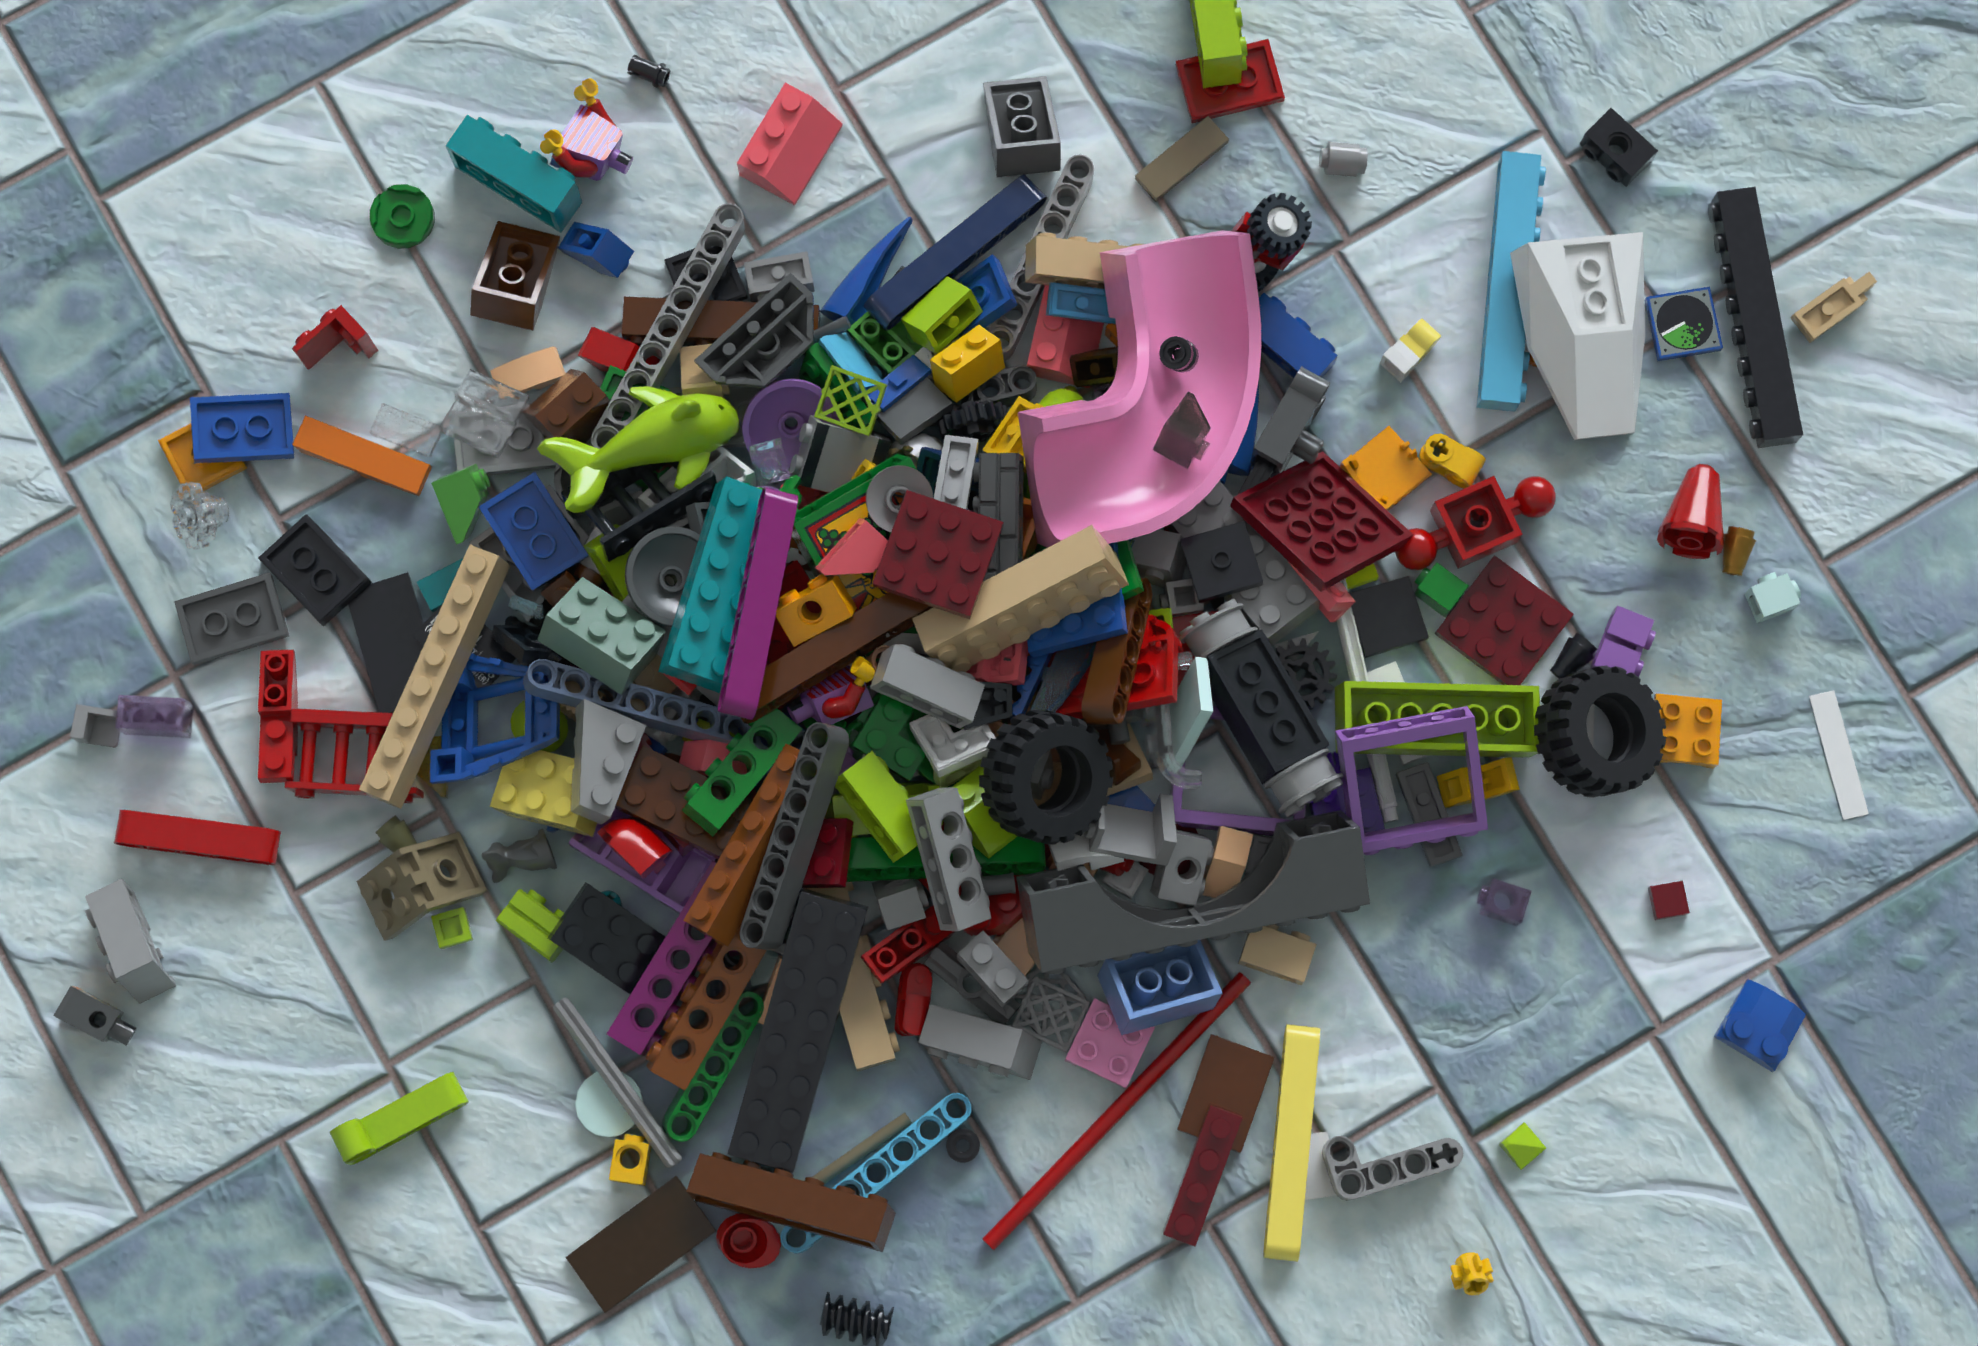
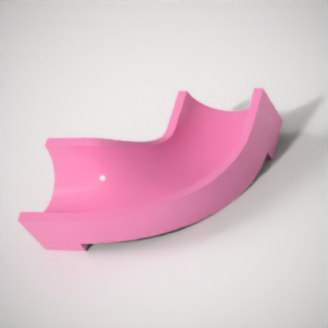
M1222 230L1100 252L1108 314L1110 318H1115L1118 339V363L1112 385L1102 396L1091 401L1078 400L1018 412L1037 544L1048 548L1090 525H1093L1108 544L1150 534L1173 523L1191 511L1212 491L1226 473L1238 452L1248 428L1255 403L1260 373L1261 317L1250 233ZM1169 337H1182L1196 346L1199 358L1193 369L1181 373L1163 365L1159 356L1160 346Z

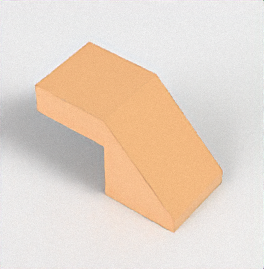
M1224 826L1219 827L1213 850V858L1210 865H1206L1203 875L1206 882L1203 896L1215 898L1240 883L1247 864L1253 834Z

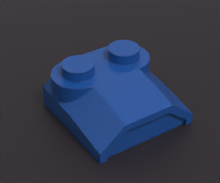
M1747 979L1714 1037L1773 1072L1780 1061L1787 1055L1788 1047L1806 1013L1794 1003L1766 986Z

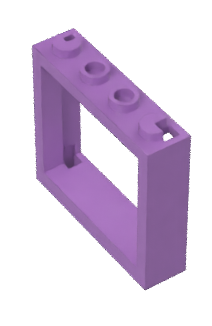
M1213 706V713L1209 719L1224 720L1217 706ZM1185 762L1178 772L1172 771L1170 795L1173 796L1175 824L1182 827L1218 831L1220 826L1251 834L1273 836L1276 823L1289 821L1288 819L1181 809ZM1305 808L1294 814L1293 820L1304 818Z
M1467 706L1335 730L1340 771L1344 775L1342 786L1346 815L1360 827L1364 855L1377 854L1381 849L1392 847L1406 849L1413 846V843L1424 841L1438 843L1450 836H1474L1478 834V831L1488 830L1475 716ZM1463 732L1473 813L1364 833L1354 752Z

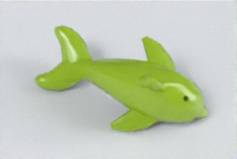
M650 386L631 387L628 394L645 403L650 409L632 420L602 448L598 449L569 438L552 437L543 440L537 447V450L541 455L558 463L571 475L570 493L564 503L566 510L573 513L584 512L592 508L602 495L607 477L613 471L646 464L679 461L674 483L675 488L680 490L698 479L707 468L711 452L728 443L738 433L740 425L735 408L726 399L711 394L695 393L679 396L670 391Z

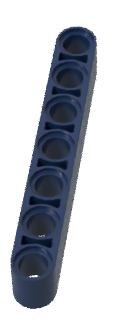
M1025 174L1021 175L876 290L867 299L863 307L886 331L890 330L902 321L901 318L946 276L954 279L1035 214L1044 205L1047 196Z

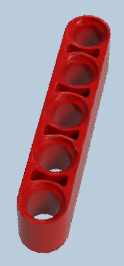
M120 810L114 844L255 864L276 865L281 831L263 827Z

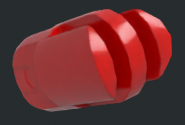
M914 963L904 969L899 978L894 1029L898 1035L903 1037L921 1035L931 1002L932 973L927 966L921 963Z

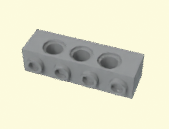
M937 788L906 799L940 930L960 931L991 919L990 901L983 888L980 876L981 867L974 854L972 846L973 837L966 823L963 812L964 802L958 793V789ZM942 820L944 821V830H943V831H942V828H941ZM951 852H952V854H953V861H952V863L950 862ZM961 885L962 892L959 896V886Z

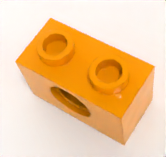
M821 574L807 583L809 586L807 589L799 593L796 589H793L779 598L780 603L777 606L776 618L794 647L853 616L857 607L838 575L826 577V575ZM805 602H817L821 606L822 611L819 613L810 612Z

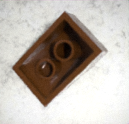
M497 221L471 289L470 315L533 331L543 305L560 236Z

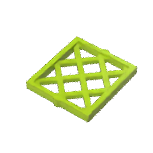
M831 365L825 386L821 390L822 395L814 417L870 436L877 415L881 410L880 406L887 384ZM841 373L852 376L854 379L845 383ZM834 375H837L841 385L831 390L832 378ZM862 380L876 386L866 390ZM857 382L862 393L852 397L847 387ZM843 389L848 400L837 404L833 394ZM879 390L877 402L873 405L868 394ZM829 396L833 407L823 412L822 408L825 399ZM864 397L868 408L858 412L854 401ZM850 404L854 415L844 419L840 409ZM836 411L840 421L829 418L827 415ZM871 412V420L869 425L865 427L861 416ZM857 419L861 429L847 423Z

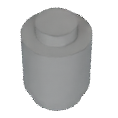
M1328 142L1326 148H1321L1319 167L1324 168L1325 174L1356 177L1357 174H1365L1368 157L1367 148H1360L1359 144Z

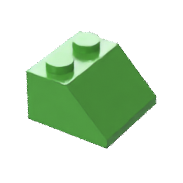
M477 464L431 482L456 545L464 542L471 536L481 513L479 506L485 503L489 494L487 488L491 487L485 470H479Z

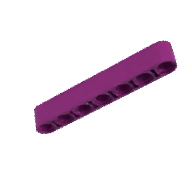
M766 487L761 492L718 701V712L750 720L755 716L798 505V495Z

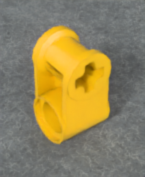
M1441 433L1430 436L1419 453L1420 461L1428 469L1463 489L1473 485L1486 461L1485 457L1476 450L1466 447ZM1435 447L1440 449L1438 457L1433 455Z

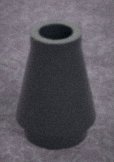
M1576 633L1573 638L1568 637L1550 672L1558 679L1576 673L1594 659L1593 654L1597 648L1579 633Z

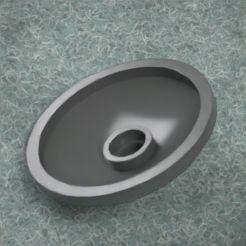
M682 527L660 528L644 536L630 552L625 567L626 588L636 608L651 621L672 627L700 534ZM665 576L673 578V587L666 585L664 581Z

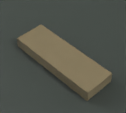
M1207 116L1137 173L1135 180L1157 202L1228 144L1229 138Z

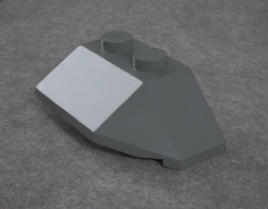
M789 273L701 353L694 362L716 384L766 388L814 345L813 293L793 274Z

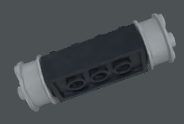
M1234 598L1217 608L1218 612L1211 616L1208 612H1205L1190 621L1192 625L1180 632L1181 637L1179 639L1182 644L1186 643L1194 657L1207 659L1212 700L1261 784H1264L1265 789L1271 788L1281 805L1278 809L1279 813H1285L1288 818L1303 810L1304 806L1313 801L1315 804L1331 795V791L1343 785L1341 779L1344 775L1342 773L1337 774L1326 755L1330 752L1327 748L1330 744L1263 630L1258 631L1257 627H1250L1241 612L1244 608L1243 603H1237Z

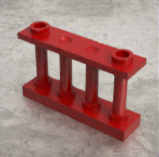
M292 708L290 722L301 727L300 731L304 732L299 782L285 781L284 788L295 792L294 797L306 799L315 798V793L369 796L359 790L360 784H345L350 734H353L354 729L366 730V734L369 735L366 762L367 773L393 713ZM321 728H333V733H336L332 783L313 782L317 733L321 732ZM411 787L404 803H413V798H424V792L417 787Z

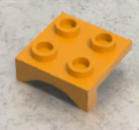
M1390 425L1355 454L1349 455L1340 464V467L1387 511L1392 509L1432 475L1417 457V450L1415 448L1411 450L1409 448V441L1404 442Z
M1656 693L1654 701H1659L1662 708L1659 710L1661 719L1665 718L1666 728L1663 729L1666 743L1665 748L1660 749V753L1663 754L1660 763H1685L1713 769L1718 766L1722 700Z

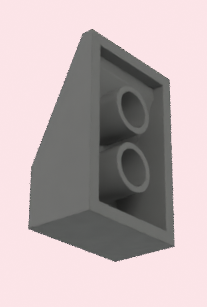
M1047 77L983 83L996 176L1005 177L1060 171L1061 141Z

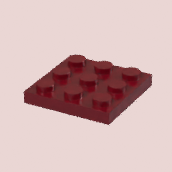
M907 490L873 580V587L970 619L1000 538L1004 522Z
M1494 555L1437 629L1435 635L1502 685H1521L1574 614Z

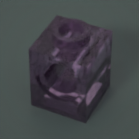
M1493 878L1488 883V886L1482 885L1476 902V904L1481 905L1479 914L1518 926L1523 921L1532 891ZM1503 893L1509 898V909L1502 910L1495 905V894Z

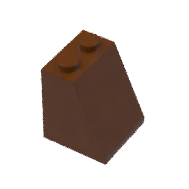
M570 369L522 413L546 439L563 437L585 444L591 438L595 427L609 404L607 395L585 372Z

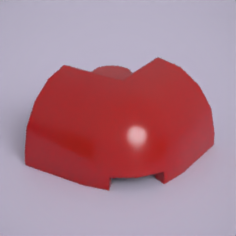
M630 818L612 820L597 832L600 838L643 879L652 871L658 874L666 866L663 860L673 851L655 832L639 820Z

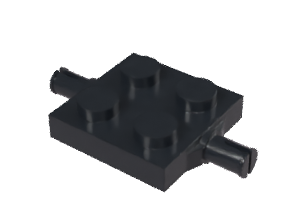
M512 615L506 618L505 625L493 626L491 637L502 646L504 651L511 653L517 658L519 664L530 666L535 660L547 659L568 666L575 665L538 641L542 627L527 625L525 622L518 620L516 616L512 617Z

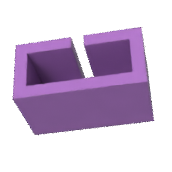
M1617 605L1610 615L1590 668L1606 665L1610 668L1616 666L1627 671L1626 674L1632 672L1639 677L1644 666V661L1640 660L1643 648L1650 649L1656 634L1655 631L1651 630L1655 620Z

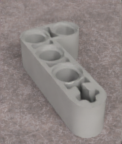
M1335 1136L1323 1146L1322 1156L1335 1194L1340 1199L1349 1201L1452 1169L1462 1161L1463 1148L1455 1139L1443 1138L1361 1164L1353 1142L1347 1137ZM1333 1143H1341L1346 1147L1348 1154L1344 1161H1336L1332 1158L1330 1148ZM1442 1145L1445 1146L1446 1150L1452 1149L1454 1155L1449 1158L1450 1163L1446 1159L1434 1161L1432 1165L1435 1169L1432 1170L1429 1156L1443 1151ZM1409 1155H1415L1422 1161V1169L1418 1174H1413L1406 1168L1405 1162ZM1377 1165L1385 1166L1390 1172V1179L1386 1184L1378 1183L1373 1177V1171ZM1345 1175L1353 1176L1358 1182V1189L1354 1194H1347L1341 1188V1180Z

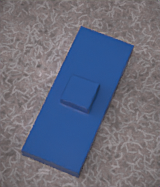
M912 355L880 381L887 384L880 406L882 412H885L932 373L931 369L915 355ZM879 390L868 394L873 404L877 402Z

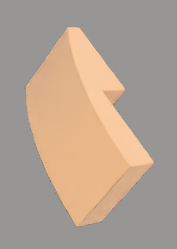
M554 346L530 353L490 370L499 398L506 402L533 388L541 390L555 383L565 374L557 348Z

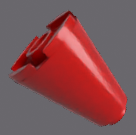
M1698 464L1687 470L1658 530L1657 541L1659 545L1663 548L1665 544L1673 547L1672 553L1677 556L1690 559L1710 558L1711 552L1717 551L1718 555L1723 549L1724 533L1720 475L1709 465Z

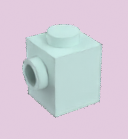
M1776 572L1767 574L1757 579L1758 584L1750 587L1744 593L1757 624L1794 610L1800 604L1799 599L1801 598L1797 583L1794 580H1790L1788 573L1778 577Z

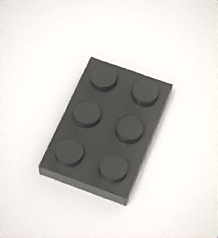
M270 572L174 601L189 657L194 666L289 637L273 576Z

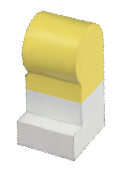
M1422 318L1406 335H1403L1383 354L1380 364L1401 383L1436 345L1441 335Z

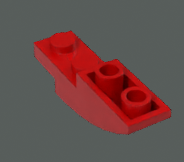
M294 649L261 651L258 713L261 717L258 780L260 783L294 781L295 756H298V726L290 722L292 708L298 709L297 671Z
M934 905L924 911L926 918L901 926L861 955L860 958L881 984L918 961L956 932L940 930Z

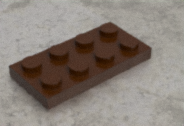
M643 745L628 772L615 809L719 859L753 799L746 797L717 833L712 836L682 811L688 803L683 797L696 782L702 786L708 777ZM711 787V793L716 799H726V792L722 787Z

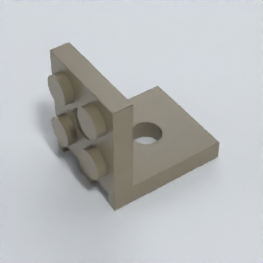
M460 832L400 848L356 881L384 941L395 938L430 911L473 899L487 892ZM440 865L447 868L450 878L441 872Z

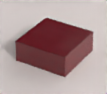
M1683 881L1648 887L1654 920L1684 916L1690 913Z

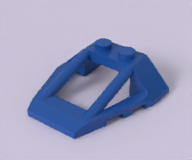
M471 653L442 717L441 749L431 750L430 783L465 781L485 775L546 748L559 740L560 703L535 697L525 690L523 678L529 666L511 664L500 659L491 657L489 659ZM472 671L520 678L477 688ZM532 673L535 682L539 684L548 683V678L544 673ZM525 690V735L478 746V701Z

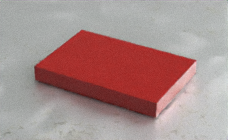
M1269 39L1247 44V70L1242 71L1241 83L1203 88L1198 56L1176 61L1175 65L1191 123L1200 122L1207 116L1213 119L1285 100Z

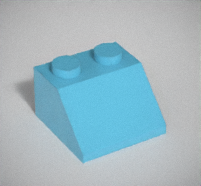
M848 333L826 335L819 339L818 343L837 367L879 382L884 379L881 371L875 365L871 366L868 362L864 349L855 340H852ZM842 373L847 381L854 379V377ZM862 380L866 390L875 386ZM857 382L851 385L857 395L862 393Z

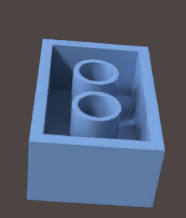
M1197 940V944L1188 947L1172 945L1165 947V950L1159 953L1148 954L1144 951L1134 953L1131 958L1116 961L1110 958L1104 961L1097 976L1121 1036L1214 1009L1223 993L1201 940Z

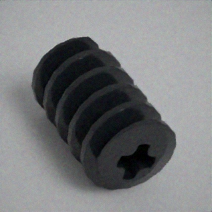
M827 1292L820 1321L822 1335L828 1336L832 1328H835L836 1339H841L844 1333L848 1331L850 1342H854L858 1335L861 1334L863 1345H868L872 1337H875L876 1346H883L888 1338L894 1307L891 1308L888 1315H884L883 1304H879L876 1310L871 1312L870 1301H865L862 1308L858 1309L856 1298H852L848 1306H844L843 1295H839L836 1301L831 1303L830 1292Z

